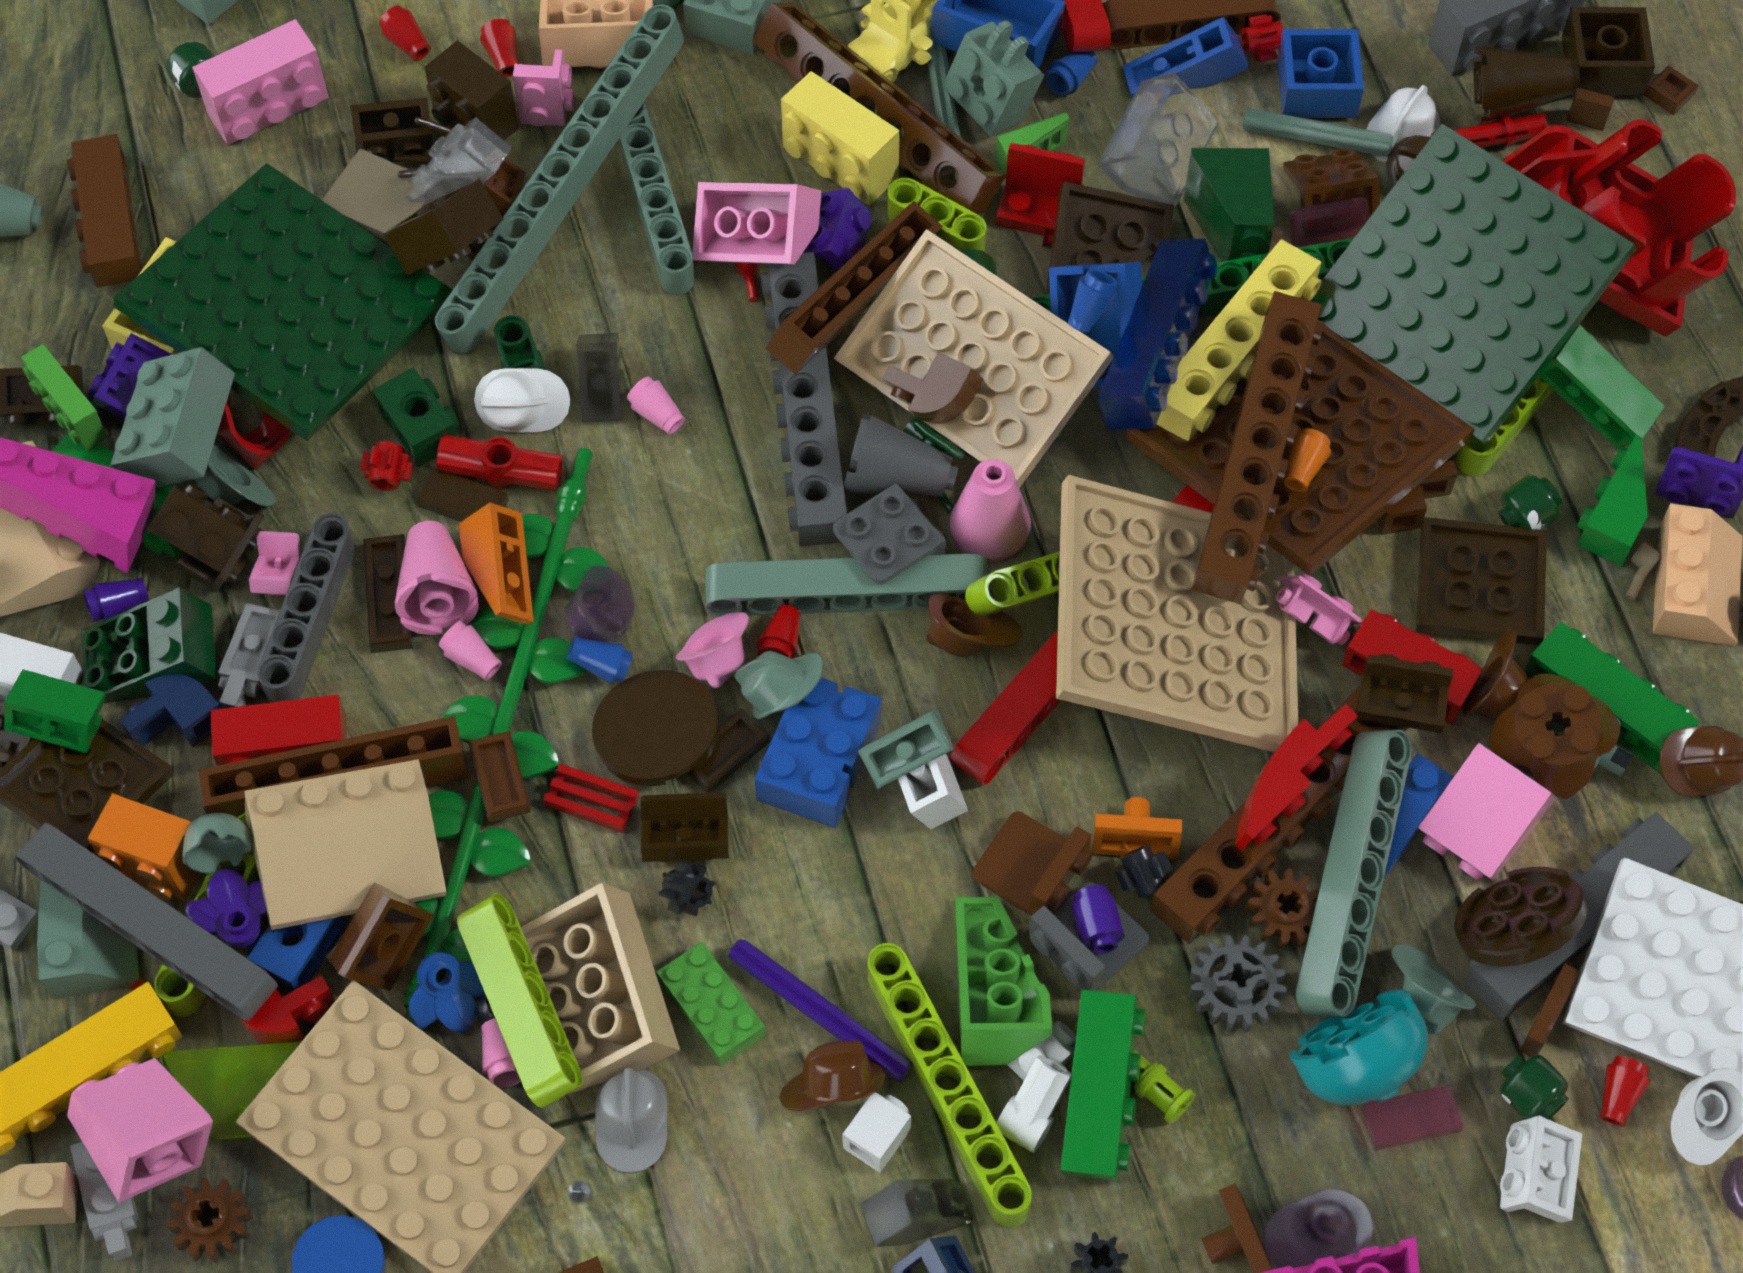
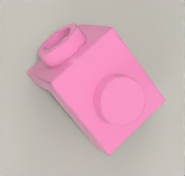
M260 531L257 536L259 556L249 578L250 592L265 593L271 596L286 595L301 558L299 535L288 532Z

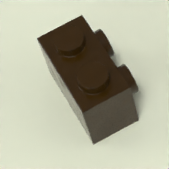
M427 98L350 105L356 153L359 149H363L381 158H386L388 154L393 153L421 155L426 150L433 149L432 130L414 122L416 117L430 120Z

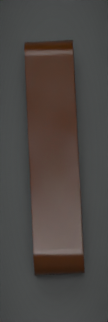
M1108 0L1102 3L1110 23L1111 43L1109 49L1111 50L1168 44L1222 17L1225 18L1237 35H1241L1242 28L1251 27L1249 23L1250 17L1266 14L1267 16H1272V22L1281 20L1276 0Z

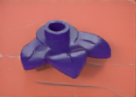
M224 868L218 870L211 877L207 888L208 898L195 900L185 905L188 919L210 934L219 935L224 943L238 948L249 946L257 939L262 927L261 918L267 913L260 880L248 886L238 872ZM245 920L241 926L232 927L234 923Z

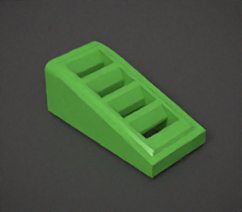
M1062 113L999 135L996 143L995 160L1001 171L1006 174L1007 154L1010 143L1032 145L1039 149L1053 151L1067 142L1070 119L1067 113Z

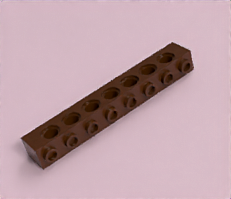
M794 2L771 4L753 39V42L764 50L763 55L767 59L781 64L789 71L790 78L797 83L812 71L874 114L876 105L877 116L899 130L900 168L914 173L921 179V184L976 214L986 212L1006 177L1003 171ZM902 127H903V130H904V136H902V133H901V128H902ZM928 149H930V152H931V158H930V159H929V156H928ZM955 171L958 173V181L955 178Z
M1277 291L1273 293L1263 321L1191 589L1193 591L1240 604L1246 591L1254 592L1261 567L1254 566L1257 554L1264 555L1269 540L1270 531L1263 528L1266 518L1273 519L1280 495L1273 494L1275 482L1282 484L1289 460L1282 458L1285 447L1291 449L1298 425L1291 423L1293 413L1300 414L1305 401L1307 390L1301 389L1300 386L1302 378L1309 380L1316 356L1309 354L1311 344L1318 345L1323 331L1324 322L1318 320L1322 304ZM1283 340L1290 341L1294 345H1288ZM1273 374L1282 375L1286 380L1279 379ZM1264 408L1272 409L1277 414H1270ZM1254 443H1262L1265 446H1267L1268 449H1261L1257 447ZM1245 478L1255 479L1260 485L1250 484ZM1235 513H1242L1248 516L1251 521L1241 520ZM1225 549H1233L1237 551L1241 555V557H1233L1229 555Z
M1360 685L1316 730L1345 704L1357 714ZM1355 719L1348 727L1353 733L1352 736L1340 747H1344L1352 752L1356 736L1364 731L1399 729L1406 732L1408 728L1375 722L1378 725L1377 727H1369L1361 719ZM1328 746L1319 754L1324 760L1323 763L1311 773L1320 776L1325 782L1315 783L1310 781L1312 784L1302 794L1307 801L1289 819L1283 813L1272 822L1277 829L1260 846L1252 841L1241 851L1235 844L1240 818L1245 805L1244 802L1154 893L1150 911L1189 945L1199 934L1203 937L1208 936L1220 922L1221 917L1219 914L1229 904L1232 908L1236 907L1249 892L1250 888L1247 885L1256 876L1262 879L1273 869L1278 861L1275 856L1284 847L1291 850L1301 840L1306 832L1303 827L1312 818L1315 821H1319L1329 811L1333 804V801L1330 799L1339 790L1343 791L1351 754L1343 755L1337 751L1334 752ZM1225 859H1234L1238 861L1242 867L1239 869H1231L1226 867L1222 861ZM1206 888L1214 896L1211 898H1201L1193 890Z

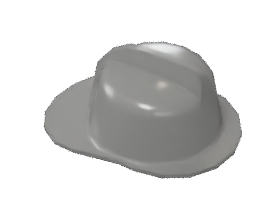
M624 1068L622 1073H618L607 1082H604L598 1090L595 1106L597 1149L605 1163L619 1172L636 1173L647 1170L659 1160L666 1147L668 1136V1100L666 1090L659 1078L647 1070L635 1072L632 1068Z

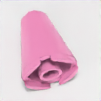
M989 459L981 462L975 468L956 502L950 516V534L955 545L964 554H979L989 558V562H999L1013 557L1024 548L1031 529V519L1012 468L1001 460Z
M423 521L417 523L409 530L394 601L396 614L400 617L402 625L418 634L440 635L443 634L442 628L453 626L459 621L467 625L475 617L479 608L477 590L450 533L443 524L436 521Z

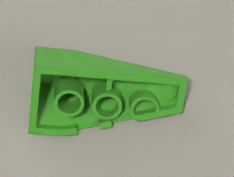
M955 897L960 1056L965 1066L1007 1065L1052 1035L1050 994L1045 985L1040 984L1034 972V964L1029 954L1025 955L1017 940V931L999 897Z

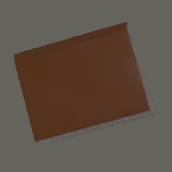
M374 882L330 957V961L337 972L343 977L390 991L434 914Z

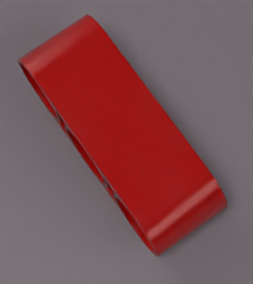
M1062 0L1066 4L1061 30L1069 51L1073 53L1109 50L1111 29L1102 1Z

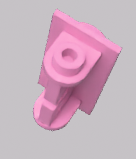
M1303 573L1299 576H1282L1280 578L1283 583L1288 585V588L1286 586L1281 588L1275 599L1279 602V608L1301 623H1307L1312 612L1316 614L1309 629L1327 640L1330 644L1338 643L1343 645L1350 636V632L1347 630L1349 624L1363 623L1364 620L1352 612L1354 607L1349 602L1337 596L1330 597L1321 590L1322 584L1315 578Z

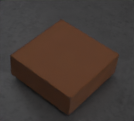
M1668 65L1648 85L1644 96L1674 116L1696 94L1699 85Z
M1578 88L1576 89L1566 121L1603 131L1614 97Z

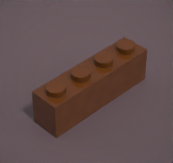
M113 134L71 142L73 158L67 159V166L72 182L76 181L77 188L71 189V195L76 212H81V219L75 220V225L80 243L85 242L86 250L79 251L83 271L85 274L91 273L97 288L133 281L142 271L126 157L118 135Z

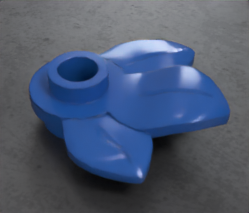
M434 952L426 956L420 962L417 969L419 985L409 1000V1013L415 1026L421 1029L438 1019L449 1030L457 1033H466L471 1028L476 1016V1003L474 999L486 995L473 962H458L454 956L446 952ZM445 968V977L441 982H436L437 972Z

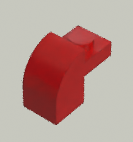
M320 975L284 997H281L276 989L249 1022L242 1018L240 1019L248 1033L261 1044L273 1048H290L299 1045L304 1040L299 1026L304 1023L310 1024L319 1021L333 1005L335 999L324 978Z

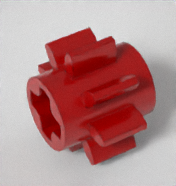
M1266 14L1250 17L1249 23L1251 27L1242 28L1241 42L1247 56L1254 55L1255 61H1260V63L1277 59L1276 50H1279L1282 30L1284 29L1280 21L1272 22V16H1267Z
M381 441L372 446L371 452L363 451L360 470L364 471L363 477L368 479V484L374 489L394 491L400 486L401 480L409 482L413 463L408 462L409 455L405 454V449L402 446L393 442Z

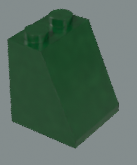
M1191 148L1184 201L1221 262L1269 253L1274 230L1269 148Z

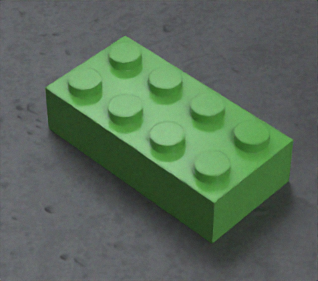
M44 344L21 357L25 365L22 370L30 381V387L36 395L40 394L43 397L42 402L48 411L55 412V418L63 429L66 427L69 430L68 435L75 445L81 444L85 451H88L108 438L95 408Z
M703 942L697 944L656 972L659 984L719 1066H722L766 1036L765 1025Z

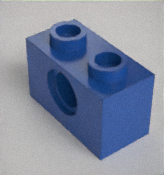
M343 916L275 930H271L269 925L264 934L260 933L257 939L250 944L247 959L261 969L266 970L277 982L278 988L291 993L311 981L325 960L324 956L346 928V923ZM293 935L303 936L301 941L294 946L284 945L285 941Z

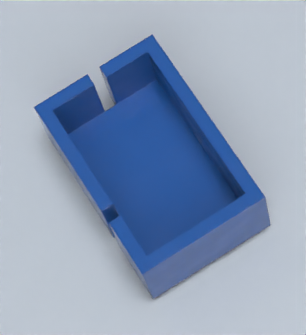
M938 0L932 11L930 39L936 45L957 52L965 33L991 21L998 25L1002 21L1008 20L1013 25V31L1009 39L1013 42L1018 37H1024L1029 42L1025 56L1039 69L1061 35L1066 2L1062 0Z
M1141 262L1050 267L1051 313L1068 323L1080 276L1086 275L1088 269L1101 270L1112 276L1118 283L1115 288L1117 292L1116 297L1094 326H1092L1090 332H1081L1114 355L1113 360L1092 388L1130 387L1147 383Z
M820 678L818 684L808 696L798 704L785 709L755 777L756 801L836 828L849 799L850 788L854 787L864 763L858 750L873 742L881 723L882 698L848 686L841 693L838 692V683Z

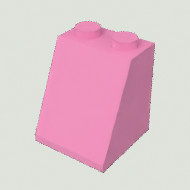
M1478 743L1418 828L1426 834L1422 842L1442 856L1445 855L1447 850L1451 851L1462 859L1458 867L1477 881H1480L1484 875L1493 881L1542 819L1555 799L1553 794Z
M155 1058L142 1064L138 1062L130 1063L121 1068L115 1075L104 1080H90L83 1083L71 1094L67 1114L118 1203L200 1167L213 1124L212 1118L205 1109Z

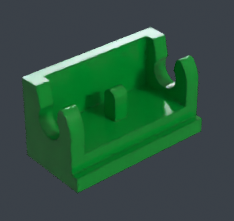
M22 669L4 701V730L87 753L103 718L98 713L105 701V692Z

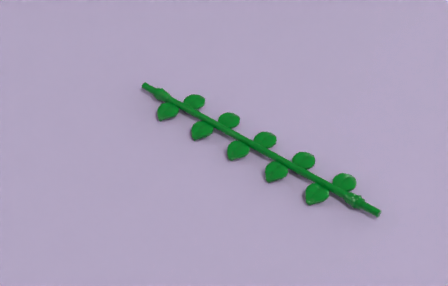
M587 448L578 449L569 480H565L563 486L558 489V500L556 503L557 520L555 526L544 516L538 514L522 515L527 559L546 555L532 599L534 622L527 625L496 616L491 606L482 610L473 620L472 626L488 647L498 650L518 645L499 709L491 699L472 695L455 701L445 711L442 718L456 717L462 742L468 743L469 740L510 731L528 669L536 680L549 685L559 684L586 674V669L575 662L567 660L570 642L553 637L545 638L537 643V639L555 580L566 590L575 593L587 592L613 582L611 569L607 561L598 552L585 547H574L564 552L572 523L578 518L582 511V506L587 501V487L584 483L593 457V452ZM519 731L511 735L523 780L558 769L559 760L552 745L543 736L530 731ZM478 780L470 805L461 794L452 791H438L428 795L436 839H450L459 835L460 838L445 884L446 896L441 897L440 904L436 898L413 902L434 914L421 937L430 935L423 959L434 952H446L454 956L458 962L472 961L459 929L449 934L470 862L475 870L490 878L506 876L529 867L531 864L526 846L511 831L502 828H489L479 834L486 810ZM417 970L410 980V986L404 993L406 997L404 1007L407 1009L405 1019L412 1024L414 1022L409 1013V1000L419 985ZM438 973L436 974V982H439Z

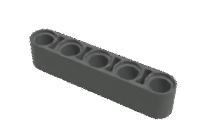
M324 514L313 524L259 664L257 675L265 696L270 703L297 700L302 695L352 562L356 546L348 521L340 514ZM333 537H340L338 540L328 541ZM328 571L322 576H314L318 572ZM315 606L310 611L300 612L305 607ZM293 642H301L297 647L286 648ZM279 678H288L281 684H273Z

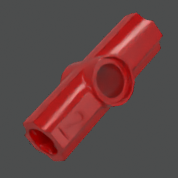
M444 434L438 446L436 467L438 471L483 478L490 486L497 489H505L516 484L556 491L560 485L564 460L563 455L518 448L510 439L504 437H495L485 442ZM498 461H505V462H506L505 464H502V465H496V464H494L495 462H498Z

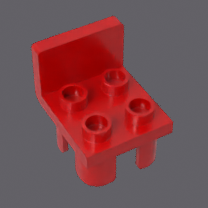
M1642 119L1631 121L1599 145L1566 126L1553 125L1545 128L1502 161L1635 244L1637 250L1598 301L1613 308L1622 317L1633 319L1664 337L1681 328L1686 296L1721 275L1727 267L1729 253L1719 246L1708 251L1693 262H1691L1694 238L1728 217L1734 210L1736 187L1730 173L1719 161L1707 154L1694 155L1660 179L1635 166L1632 162L1659 144L1662 138V129Z

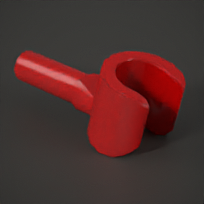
M736 262L738 273L743 275L746 280L749 301H758L755 278L756 273L759 271V263Z

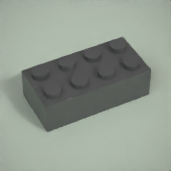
M1440 0L1428 46L1451 76L1464 71H1473V62L1481 61V55L1474 53L1476 47L1487 46L1516 50L1528 44H1537L1544 37L1558 31L1563 32L1570 8L1583 7L1585 0Z

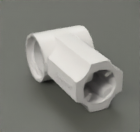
M1041 1055L1036 1057L1017 1095H1014L1009 1100L999 1116L997 1125L1003 1136L1032 1153L1038 1150L1054 1121V1118L1051 1116L1071 1080L1072 1073L1067 1070L1066 1066L1054 1059Z

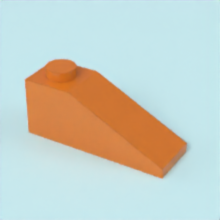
M490 502L459 523L462 560L496 616L529 625L534 620L522 513Z

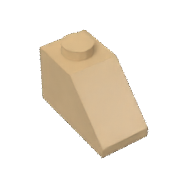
M66 1162L19 1164L0 1173V1227L76 1223L79 1190L77 1175Z

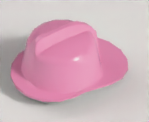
M735 612L725 614L705 623L690 636L683 649L675 656L678 661L684 660L693 676L698 680H707L710 686L719 688L730 678L732 672L744 663L741 635L748 625L749 617L746 613Z

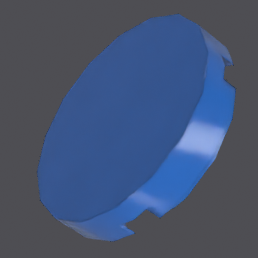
M347 1215L327 1217L311 1225L298 1239L292 1254V1273H384L386 1269L385 1250L376 1231L363 1220Z

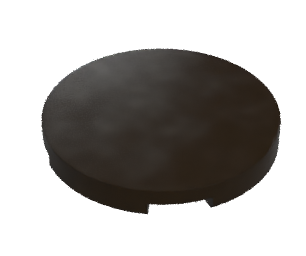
M669 670L648 671L624 680L603 698L594 715L592 738L601 761L605 764L608 771L617 778L640 786L666 785L668 780L677 778L693 768L697 770L708 759L718 740L719 716L712 696L694 678Z
M1527 867L1508 872L1509 878L1488 887L1484 891L1478 887L1463 902L1455 917L1454 929L1464 953L1476 962L1490 966L1505 967L1539 960L1566 945L1580 931L1588 914V902L1584 891L1575 880L1570 878L1568 872L1550 867Z

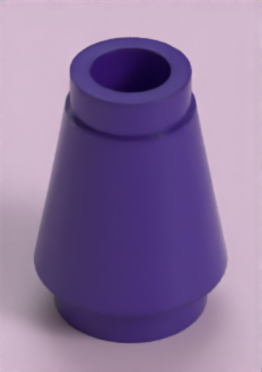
M142 578L94 583L91 585L92 588L83 591L86 608L92 622L104 621L149 601Z

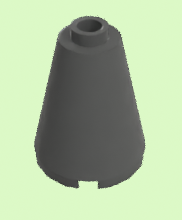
M863 413L851 455L850 469L846 475L844 492L878 495L897 483L907 496L942 497L944 489L953 490L959 467L951 465L953 457L872 415Z

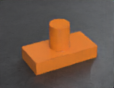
M1142 797L1129 798L1125 802L1124 815L1095 813L1092 853L1123 856L1134 849L1150 844L1153 853L1165 851L1168 859L1178 860L1182 837V819L1150 817V802Z

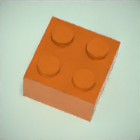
M112 793L88 837L97 857L135 883L144 886L147 891L157 898L169 900L170 897L186 901L201 873L191 870L183 863L184 836L191 821Z

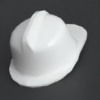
M1422 85L1419 89L1408 87L1398 89L1381 106L1366 130L1391 134L1393 136L1392 148L1406 137L1415 135L1430 137L1431 133L1437 131L1440 125V118L1433 99L1427 94V86ZM1371 154L1378 161L1386 163L1388 156Z
M504 368L493 370L481 379L476 387L474 397L476 411L483 423L493 430L502 432H543L551 430L562 423L568 414L571 401L568 388L563 380L551 371L538 368Z
M1731 1068L1715 1069L1703 1077L1689 1082L1681 1091L1678 1104L1673 1111L1670 1126L1672 1141L1677 1152L1687 1162L1698 1166L1712 1164L1722 1157L1743 1134L1742 1072Z

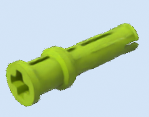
M1078 1021L1073 1028L1075 1034H1077ZM1141 1055L1139 1080H1131L1134 1084L1133 1090L1136 1091L1135 1094L1140 1099L1146 1097L1165 1114L1164 1120L1172 1124L1188 1109L1196 1093L1191 1089L1185 1091L1166 1074V1067L1158 1063L1151 1064Z

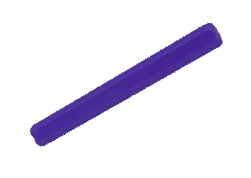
M739 939L733 945L728 954L731 961L840 1041H860L864 1045L869 1062L876 1063L893 1080L901 1082L907 1077L913 1066L909 1059L748 941Z

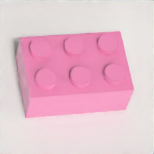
M296 19L193 66L207 114L227 145L240 139L248 138L259 130L274 123H279L285 118L308 107H313L329 98L317 51Z

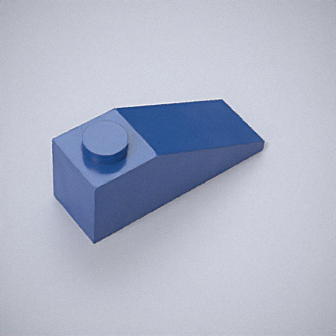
M1224 17L1123 65L1130 94L1133 98L1215 85L1249 68L1241 41Z
M1419 753L1416 754L1409 764L1384 878L1421 831L1418 828L1454 778V776Z

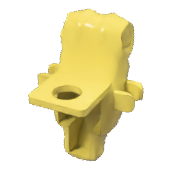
M871 0V3L861 9L863 14L868 16L861 21V26L865 30L858 38L850 42L848 47L891 82H894L899 72L906 69L912 60L923 65L932 59L931 55L925 50H928L933 45L930 39L933 7L938 0Z

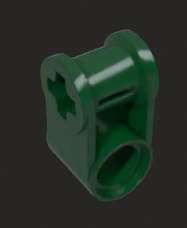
M516 315L500 318L493 330L501 368H538L546 370L541 353L536 348L527 322ZM510 339H520L516 342H507Z

